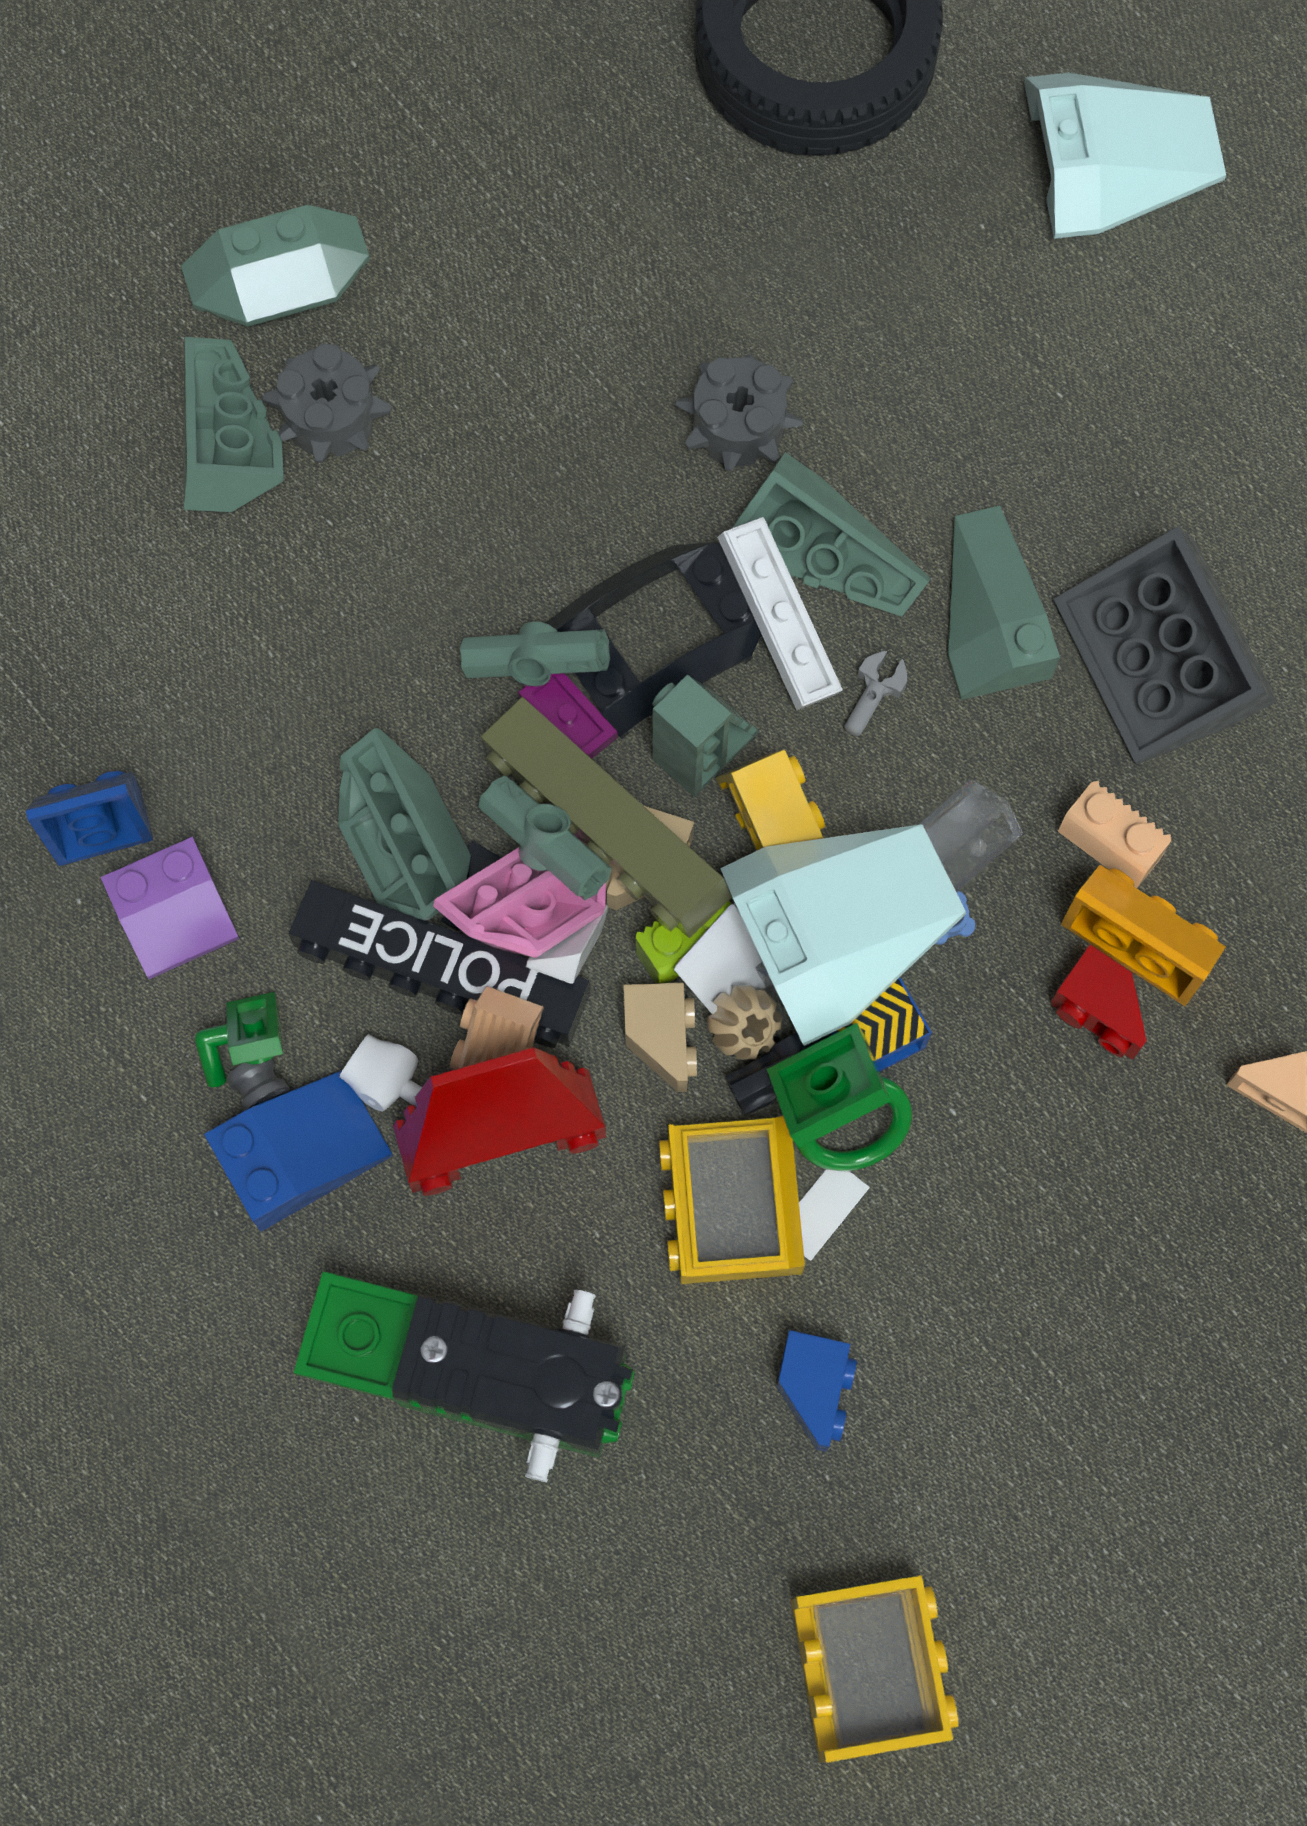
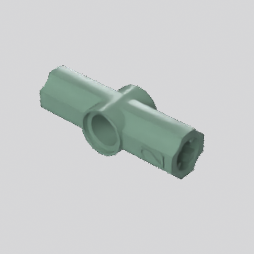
M535 621L525 623L521 626L519 634L463 638L460 647L461 668L466 678L512 676L521 684L535 687L549 682L551 674L606 671L610 662L609 639L604 629L558 632L546 623Z
M507 776L492 781L490 787L481 795L479 808L520 844L519 858L528 867L539 871H550L584 901L596 895L600 888L609 880L612 868L569 831L571 825L570 817L560 807L551 804H539Z

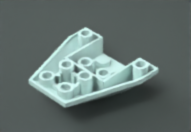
M1075 73L1025 77L1024 84L1031 121L1040 120L1051 174V183L1046 200L1054 239L1100 234L1225 180L1226 172L1210 97Z
M922 824L767 846L720 868L772 983L804 1046L852 1023L967 914Z

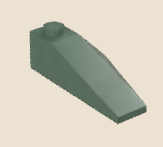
M185 337L184 510L233 512L283 482L282 440L277 430H272L266 418L267 410L262 400H257L249 384L250 376L232 340Z
M786 452L732 527L735 528L764 517L790 576L804 580L803 584L817 589L820 585L844 593L850 600L901 617L930 581V577L824 479Z
M995 506L956 515L953 528L952 586L947 658L960 700L1052 679L1060 659L1047 614L1001 507Z

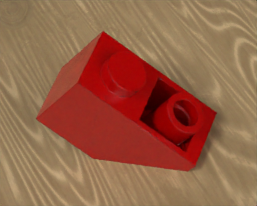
M1089 945L1056 992L1050 1004L1057 1008V1015L1070 1026L1081 1029L1083 1026L1099 1037V1044L1105 1050L1118 1057L1126 1055L1133 1060L1147 1039L1132 972L1092 945Z

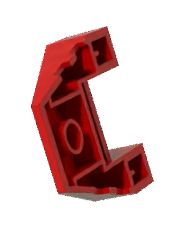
M533 1047L431 1076L415 1096L417 1108L415 1109V1105L407 1106L404 1110L406 1120H397L393 1125L412 1193L422 1190L424 1196H430L445 1192L452 1188V1181L461 1179L460 1168L554 1141L558 1151L568 1148L571 1154L585 1152L599 1145L598 1139L606 1137V1129L589 1070L580 1068L575 1072L573 1063L569 1061L560 1063V1067L556 1056Z

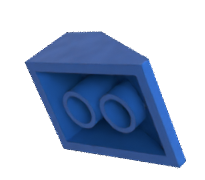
M112 771L98 776L95 782L88 784L56 786L49 790L47 795L36 797L26 810L29 823L58 866L154 841L141 788L132 772Z
M342 1070L249 1108L204 1134L251 1220L260 1232L393 1156L362 1100L351 1086L339 1077Z

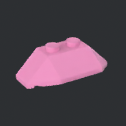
M575 834V836L586 845V843L578 835ZM518 847L434 900L433 907L469 937L493 948L537 958L604 913L606 883L596 895L584 901L550 871H539L525 865L519 858Z

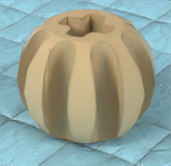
M748 985L733 986L730 996L726 993H720L713 1001L717 1005V1011L707 1016V1029L710 1033L715 1034L712 1041L725 1055L734 1054L737 1059L743 1060L756 1059L760 1049L764 1052H769L777 1043L773 1040V1035L777 1030L782 1029V1016L779 1012L775 1011L777 1003L765 990L756 991L753 986Z

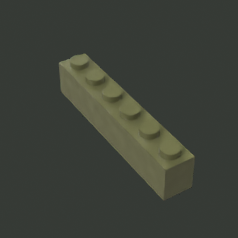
M521 697L480 736L490 752L485 757L489 765L501 777H508L510 774L521 783L519 786L539 804H551L566 811L571 821L569 831L574 835H578L586 843V846L620 874L616 880L632 898L638 900L643 895L654 905L650 912L668 931L671 932L677 927L690 939L732 898L724 878L525 698Z

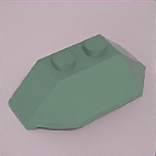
M304 205L218 229L181 267L195 310L207 311L220 318L249 327L337 302L353 282L361 267L364 268L368 263L370 257L356 216Z
M374 728L340 756V770H343L339 790L338 825L377 904L422 920H430L439 913L433 907L434 900L467 880L471 854L429 773L381 729Z

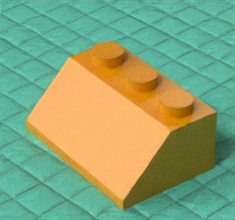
M1099 865L1076 894L1061 925L1183 1006H1186L1204 982L1226 946L1218 942L1217 935L1208 927L1199 923L1191 924L1178 916L1174 906L1165 899L1154 895L1149 897L1135 888L1134 881L1122 871L1114 868L1108 870Z

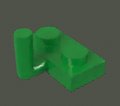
M275 992L226 1002L227 1024L202 1029L196 1033L195 1044L208 1087H219L226 1083L218 1046L228 1044L233 1065L241 1063L261 1064L269 1061L273 1056L283 1054L280 1009Z

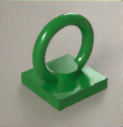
M857 1023L767 1069L791 1138L800 1153L809 1162L818 1167L832 1171H854L872 1166L891 1155L901 1145L909 1132L912 1122L910 1100L898 1084L881 1076L867 1039ZM887 1103L891 1107L892 1119L889 1127L882 1136L865 1147L851 1151H834L823 1147L816 1141V1139Z

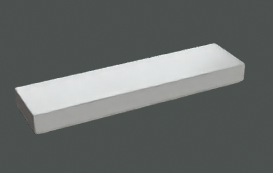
M764 517L721 533L718 536V540L796 710L798 711L837 695L843 689Z

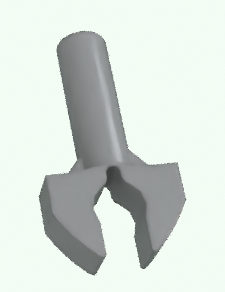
M887 651L878 652L865 658L858 670L857 677L864 680L866 689L844 725L845 730L853 736L862 734L882 697L893 695L898 699L900 698L907 684V670L903 659H901L892 677L878 682L879 674L877 671L885 661Z

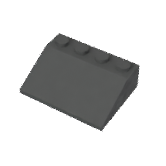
M1179 526L1054 598L1136 764L1143 763L1235 725L1278 701L1194 538Z

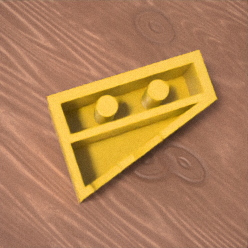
M785 749L767 754L715 777L721 790L729 787L739 810V813L735 814V818L741 830L747 828L756 851L767 846L823 838L820 831L825 828L822 814L814 801L807 802L801 788V784L805 783L803 770L795 756L788 758Z

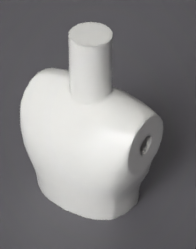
M368 1034L356 1049L339 1077L351 1086L360 1099L375 1110L385 1111L399 1097L415 1105L417 1108L415 1096L422 1087L411 1079L416 1070L418 1058L413 1052L402 1045L380 1040Z

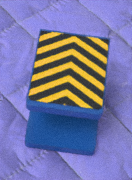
M901 977L887 988L852 1023L831 1033V1035H834L857 1023L867 1039L879 1072L925 1049L932 1034Z

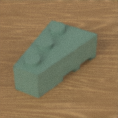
M688 674L677 685L673 683L666 685L655 697L652 704L654 706L652 721L653 761L694 797L760 732L718 694Z

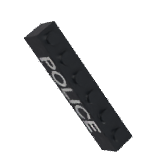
M313 880L310 881L288 933L294 947L298 948L297 954L307 960L324 964L325 960L329 959L344 965L343 970L356 978L369 981L373 975L389 981V987L392 990L405 996L416 997L419 992L436 998L435 1004L452 1013L463 1014L470 999L477 1001L486 986L543 1006L534 1042L550 1048H555L557 1043L570 1046L590 995V982L587 979L577 976L574 983L570 984L526 967L529 958L493 948L471 937Z

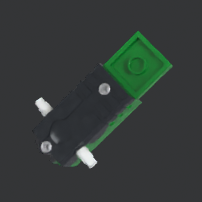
M322 1272L293 1373L296 1376L396 1401L399 1406L532 1440L527 1459L529 1466L525 1477L547 1482L549 1469H553L556 1453L559 1451V1448L600 1458L604 1443L618 1442L622 1421L619 1418L621 1412H623L626 1391H631L635 1370L624 1363L626 1358L625 1346L587 1336L588 1331L591 1329L590 1323L594 1312L592 1304L596 1295L586 1291L574 1290L572 1303L568 1304L565 1319L562 1321V1329H556L498 1313L491 1315L488 1314V1311L475 1307L470 1309L464 1308L462 1304L451 1301L441 1302L436 1297L424 1294L417 1296Z

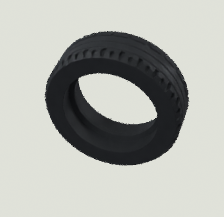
M697 0L695 59L701 83L707 90L709 99L714 102L716 109L735 128L753 140L777 150L794 154L823 156L847 153L872 145L878 140L889 136L891 132L896 131L903 125V122H906L912 116V113L921 105L932 83L943 24L941 0H870L887 17L894 30V42L891 52L870 70L858 76L835 82H809L788 77L768 67L750 51L742 39L741 24L745 13L758 0Z

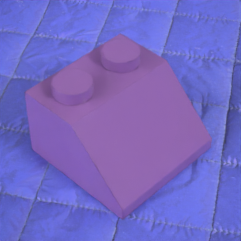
M193 837L101 877L119 921L148 979L239 940L234 925Z

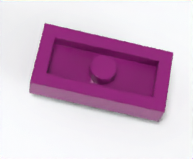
M565 673L551 674L549 682L537 687L525 686L518 692L519 699L521 697L525 698L591 759L618 738L615 728Z

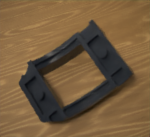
M718 541L673 545L648 556L595 586L545 622L558 632L604 629L597 620V616L640 588L679 569L723 631V635L684 654L642 682L639 681L606 633L609 639L610 655L607 670L577 672L575 674L600 709V713L615 728L617 735L621 739L629 734L628 730L649 715L653 716V701L658 693L669 683L677 685L688 674L702 684L742 662L747 663L753 659L752 654L759 641L761 632L723 548Z

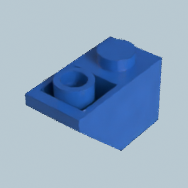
M789 1330L776 1388L815 1449L826 1452L830 1447L831 1440L839 1442L841 1440L847 1411L837 1408L841 1388L851 1390L857 1360L848 1358L850 1344Z

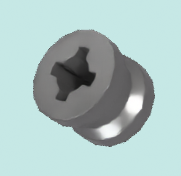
M272 1059L255 1065L242 1063L227 1076L226 1081L231 1089L239 1091L243 1098L241 1106L244 1111L289 1092L290 1089L285 1080L277 1078L273 1072L275 1064Z

